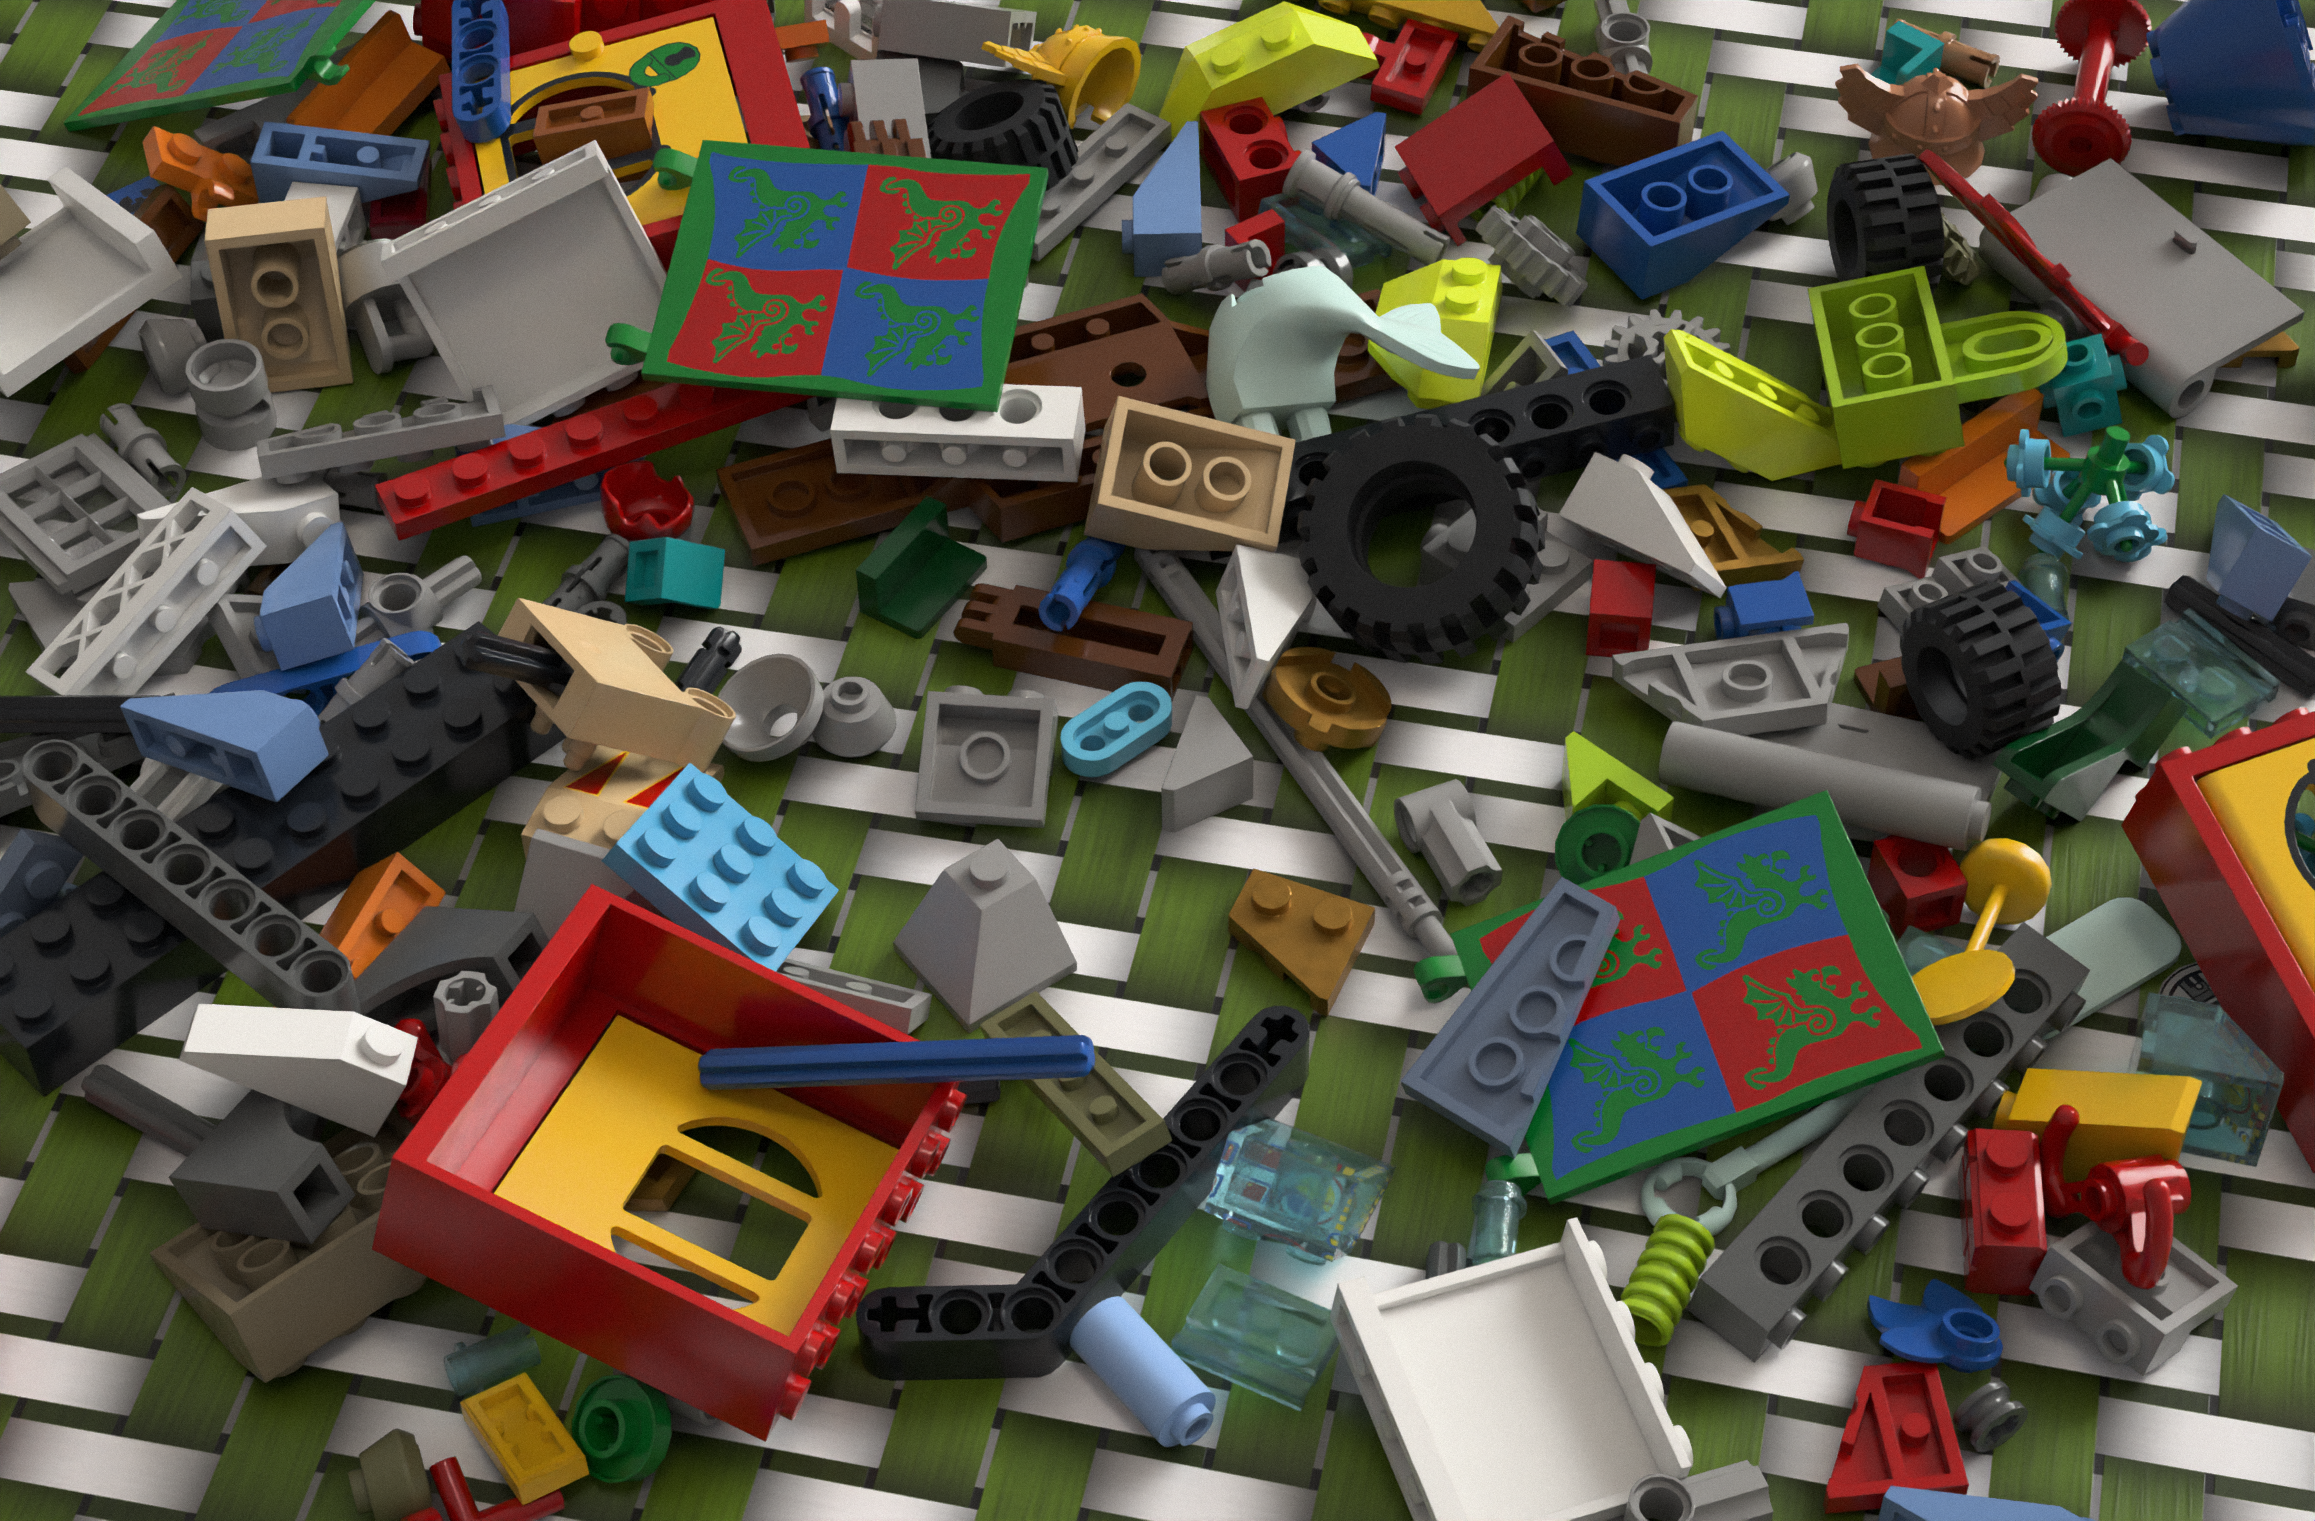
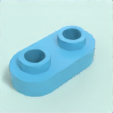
M1133 682L1118 688L1065 724L1060 737L1063 763L1070 771L1084 777H1100L1115 771L1162 740L1169 733L1172 727L1171 697L1162 687L1149 682Z

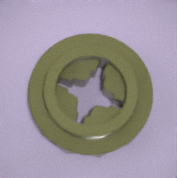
M1941 213L1944 228V261L1941 274L1952 282L1957 280L1968 286L1981 274V267L1977 260L1976 252L1969 246L1967 239L1957 230L1956 225L1951 224L1945 215Z

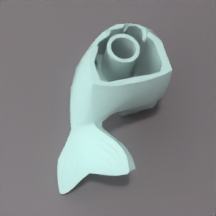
M1311 266L1292 269L1262 278L1263 286L1245 292L1237 300H1235L1234 294H1230L1221 302L1209 330L1206 388L1216 420L1279 435L1278 430L1289 429L1291 439H1296L1295 442H1300L1331 434L1327 412L1336 401L1334 371L1345 338L1350 333L1362 334L1390 353H1394L1407 361L1441 375L1461 379H1475L1480 368L1479 364L1467 352L1441 333L1440 317L1433 304L1405 305L1379 317L1337 275L1323 266Z

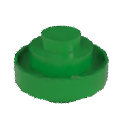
M1594 804L1576 811L1562 825L1555 841V862L1561 877L1579 885L1629 866L1641 821L1632 812L1614 804Z
M627 1374L602 1376L590 1384L577 1401L572 1419V1438L586 1457L590 1475L606 1483L641 1481L655 1472L667 1454L672 1436L671 1413L664 1395L660 1390Z

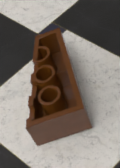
M1508 15L1469 67L1466 99L1508 72L1559 150L1587 157L1592 162L1599 164L1610 163L1624 167L1692 142L1698 101L1697 95L1639 70L1629 72L1626 75L1615 71L1611 58L1596 52L1582 57L1565 49L1566 39L1549 32L1541 35L1540 39L1524 32L1525 22Z

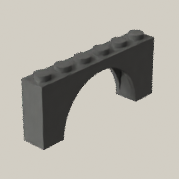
M425 906L354 981L361 1008L360 1014L391 1027H394L400 1020L416 1018L424 1022L429 1033L438 1028L433 996L440 980L455 977L461 971L485 973L488 983L497 987L499 1009H501L550 940L534 913ZM253 1089L168 1177L204 1229L312 1244L355 1196V1193L323 1144L319 1143L329 1119Z

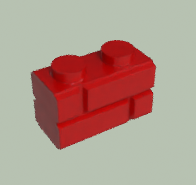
M1980 1128L1967 1131L1963 1149L1964 1155H1962L1958 1171L1963 1256L1965 1257L1963 1264L1965 1290L1971 1291V1293L2022 1296L2035 1294L2029 1289V1286L2047 1253L2038 1134L2032 1133V1131Z

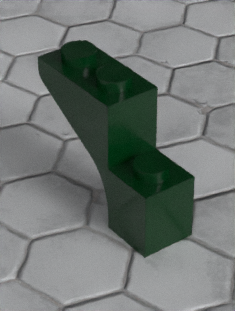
M2120 661L2100 689L2071 716L2052 724L2049 728L2036 731L2011 742L2001 751L1992 765L2010 777L2003 788L2035 810L2038 809L2053 820H2056L2061 811L2082 821L2126 759L2145 769L2189 706L2123 661Z

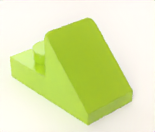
M1575 731L1565 738L1561 781L1566 821L1576 811L1591 805L1614 804L1632 812L1640 821L1649 813H1652L1671 822L1674 803L1673 796Z

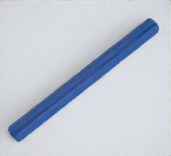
M1085 1035L710 1049L699 1058L698 1069L701 1085L708 1090L1081 1078L1089 1075V1072L1094 1069L1095 1054L1091 1038Z

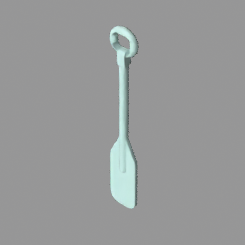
M2133 898L2110 900L2046 937L2090 969L2078 993L2079 996L2086 1000V1003L2070 1026L2167 970L2178 960L2182 947L2180 936L2172 926L2144 902ZM2009 1006L2012 1010L2023 1013L2018 1008ZM2052 1027L2042 1039L2052 1038L2059 1034L2060 1031ZM1968 1048L1970 1051H1978L1973 1048ZM1876 1083L1831 1099L1750 1147L1744 1149L1740 1146L1713 1163L1696 1157H1677L1658 1164L1647 1174L1640 1190L1642 1209L1648 1220L1655 1226L1661 1216L1677 1214L1669 1208L1663 1198L1654 1197L1656 1189L1664 1191L1672 1184L1682 1181V1176H1694L1702 1179V1185L1715 1199L1723 1200L1724 1205L1722 1208L1713 1206L1706 1213L1696 1216L1695 1220L1703 1225L1712 1236L1719 1234L1733 1219L1737 1209L1736 1192L1755 1182L1757 1174L1837 1128Z

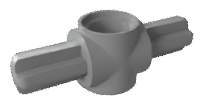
M1595 0L1594 7L1599 24L1595 29L1594 36L1599 54L1611 58L1615 71L1626 75L1635 70L1649 74L1652 69L1653 60L1648 46L1650 35L1648 21L1638 14L1629 12L1626 0Z
M461 556L423 580L416 575L408 573H392L379 578L369 589V602L359 608L360 620L357 623L354 647L408 632L426 631L433 633V626L443 619L441 608L480 584L482 576L473 560L468 556Z

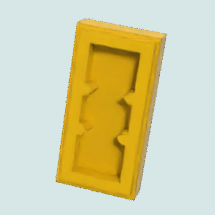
M526 1372L460 1402L464 1421L522 1506L589 1475L585 1455Z

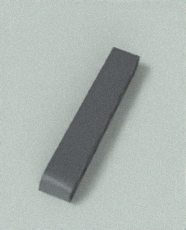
M52 739L42 741L27 751L21 762V768L35 814L38 818L277 1008L361 1013L350 961L340 950L74 744L66 740Z

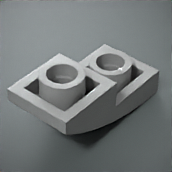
M1986 546L1939 557L1934 571L1929 577L1885 587L1877 607L1903 633L1902 625L1905 619L1910 617V612L1965 588L1988 581L1989 584L1997 582L2003 584L2004 587L2012 580H2016L2021 585L2023 584L2002 564L1996 555Z

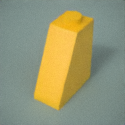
M2027 1068L2018 1094L2011 1091L2003 1094L1992 1129L2032 1131V1133L2038 1134L2040 1145L2044 1128L2054 1111L2063 1104L2073 1106L2079 1112L2080 1121L2069 1139L2064 1155L2063 1171L2066 1183L2086 1180L2090 1168L2103 1162L2151 1154H2161L2163 1159L2179 1161L2202 1081L2189 1076Z

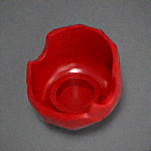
M647 460L626 462L604 473L600 486L601 510L606 526L612 534L623 537L629 543L630 541L662 537L677 539L691 526L695 501L691 493L684 487V483L679 475L674 476L671 481L663 480L657 475L653 463Z

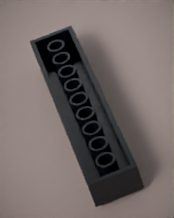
M478 621L321 725L319 730L329 756L278 802L230 786L175 823L294 916L302 920L346 890L360 871L396 852L400 853L564 740L566 735L555 723L552 725L549 733L545 735L538 734L531 729L530 723L536 714L535 708L537 704L515 680L468 669L462 664L460 658L463 650L460 644L465 636H472L477 631L495 635ZM103 870L0 939V1054L45 1097L229 969Z

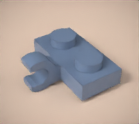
M21 828L0 859V939L78 887L66 881L83 857V854L61 836Z

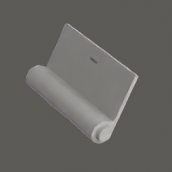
M2111 158L2010 212L2029 234L2037 250L2055 266L2061 263L2072 275L2069 281L2078 292L2111 319L2122 324L2133 338L2148 347L2149 356L2142 365L2133 366L2129 363L2126 365L2122 363L2125 378L2172 418L2186 416L2204 400L2210 391L2217 368L2303 320L2305 311ZM1985 227L1983 228L1979 236L1978 254L1986 264L2038 307L2047 299L2055 296ZM2086 329V331H2087V337L2093 336V335Z
M1832 703L1826 724L1800 727L1792 731L1779 730L1743 736L1674 721L1668 729L1662 746L1659 762V780L1662 784L1774 809L1828 790L1842 824L1967 851L1973 840L1982 842L1985 838L1991 815V803L1989 802L2002 775V771L1992 764L2003 749L1982 758L1965 759L1960 753L1956 755L1947 749L1942 740L1938 741L1925 722Z

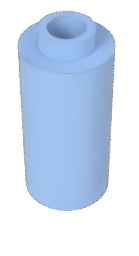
M1119 1296L1107 1298L1092 1307L1079 1320L1070 1337L1071 1348L1162 1446L1172 1447L1178 1444L1187 1446L1199 1440L1208 1431L1214 1419L1212 1411L1216 1403L1215 1395L1124 1298Z

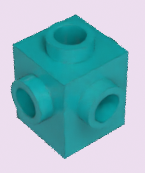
M2102 334L2066 342L2068 360L2065 367L2053 379L2038 386L2040 393L2044 395V409L2056 408L2063 437L2123 423L2116 391L2127 389V383L2120 355H2107Z

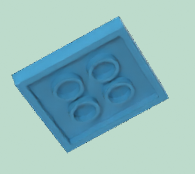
M691 763L683 769L601 860L673 923L775 972L839 891L838 888L827 880L823 871L816 864L801 858L776 836L775 831L767 822L752 816L726 793V790L718 780L702 773Z

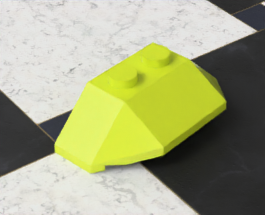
M1284 1L1185 46L1159 118L1171 123L1172 139L1170 143H1172L1187 121H1198L1200 149V112L1263 97L1274 116L1380 67L1375 55L1357 26Z
M1468 257L1457 260L1442 259L1383 283L1375 313L1377 316L1380 317L1393 309L1405 305L1431 303L1438 311L1441 333L1460 346L1479 364L1480 369L1475 379H1461L1441 375L1407 361L1394 353H1390L1371 340H1368V352L1394 381L1408 390L1407 397L1417 408L1432 409L1481 397L1502 300L1501 265L1486 264L1482 260Z
M1670 329L1663 337L1668 391L1675 404L1674 414L1680 425L1677 430L1680 437L1691 448L1699 452H1704L1707 449L1725 458L1736 470L1747 473L1750 470L1771 481L1842 464L1830 407H1824L1812 401L1805 393L1683 330Z

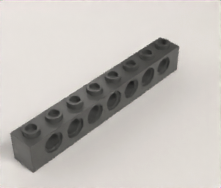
M2023 922L1997 950L1998 952L2005 953L2015 967V979L2007 992L1988 1008L1965 1019L1944 1025H1934L1946 1057L1877 1082L1700 1277L1687 1310L1754 1363L1772 1343L1779 1349H1784L1805 1323L1808 1316L1801 1310L1814 1296L1825 1302L1844 1280L1849 1271V1268L1843 1264L1855 1249L1864 1256L1873 1249L1890 1225V1222L1884 1216L1896 1203L1906 1210L1917 1199L1931 1178L1924 1171L1936 1158L1942 1163L1947 1164L1965 1143L1967 1131H1969L1964 1126L1975 1114L1986 1120L2000 1104L2003 1094L2009 1091L2010 1088L2004 1081L2014 1070L2025 1076L2027 1068H2032L2048 1046V1043L2042 1039L2048 1031L2054 1027L2063 1033L2070 1026L2086 1003V1000L2079 996L2078 993L2090 969ZM2009 1006L2016 1007L2023 1013L2016 1012L2012 1010ZM1968 1048L1976 1049L1982 1052L1986 1057L1976 1055ZM1928 1091L1939 1093L1948 1101L1939 1100ZM1887 1135L1900 1137L1901 1139L1906 1141L1909 1146L1899 1145L1892 1141ZM1846 1180L1858 1181L1865 1185L1869 1191L1855 1189ZM1805 1225L1819 1227L1829 1237H1818L1809 1232ZM1762 1272H1775L1781 1275L1788 1284H1776L1767 1279Z

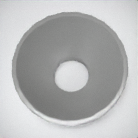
M790 654L763 656L739 669L726 682L718 695V698L727 703L736 713V718L722 743L738 757L755 762L780 758L804 745L817 726L824 702L822 686L813 670L803 660ZM788 713H797V721L788 733L776 738L770 736L773 724L780 717Z

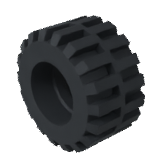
M1039 79L1008 80L976 89L946 106L927 126L930 154L933 159L1048 168L1049 176L1045 191L1051 189L1061 179L1066 177L1072 171V166L1077 163L1079 157L1077 145L1055 87L1052 84L1047 85L1046 81Z
M1909 153L1840 164L1835 169L1831 179L1827 199L1829 246L1839 281L1843 282L1925 266L1933 295L1934 290L1937 289L1944 261V228L1941 208L1934 184L1921 160L1917 159L1914 154Z
M1988 581L1980 582L1910 612V617L1906 618L1902 625L1903 635L1900 636L1902 671L1918 713L1928 725L1931 733L1938 741L1942 740L1947 749L1956 755L1960 753L1965 759L1982 758L2005 748L2011 742L2049 728L2054 723L2053 717L2058 715L2060 709L2058 696L2061 695V681L2058 677L2057 670L2059 668L2056 657L2053 654L2046 632L2040 626L2036 615L2030 607L2024 605L2021 597L2014 591H2007L2003 584L1997 582L1990 584Z

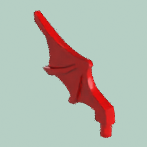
M1926 149L1919 156L1924 166L1945 189L2051 293L2061 300L2092 335L2102 334L2106 351L2109 354H2119L2121 362L2125 365L2129 363L2133 366H2139L2146 362L2149 356L2148 347L2133 338L2122 324L2111 319L2078 292L2069 281L2072 276L2061 263L2055 266L2037 250L2035 243L2026 230L1990 193L1982 197L1966 179L1932 151Z

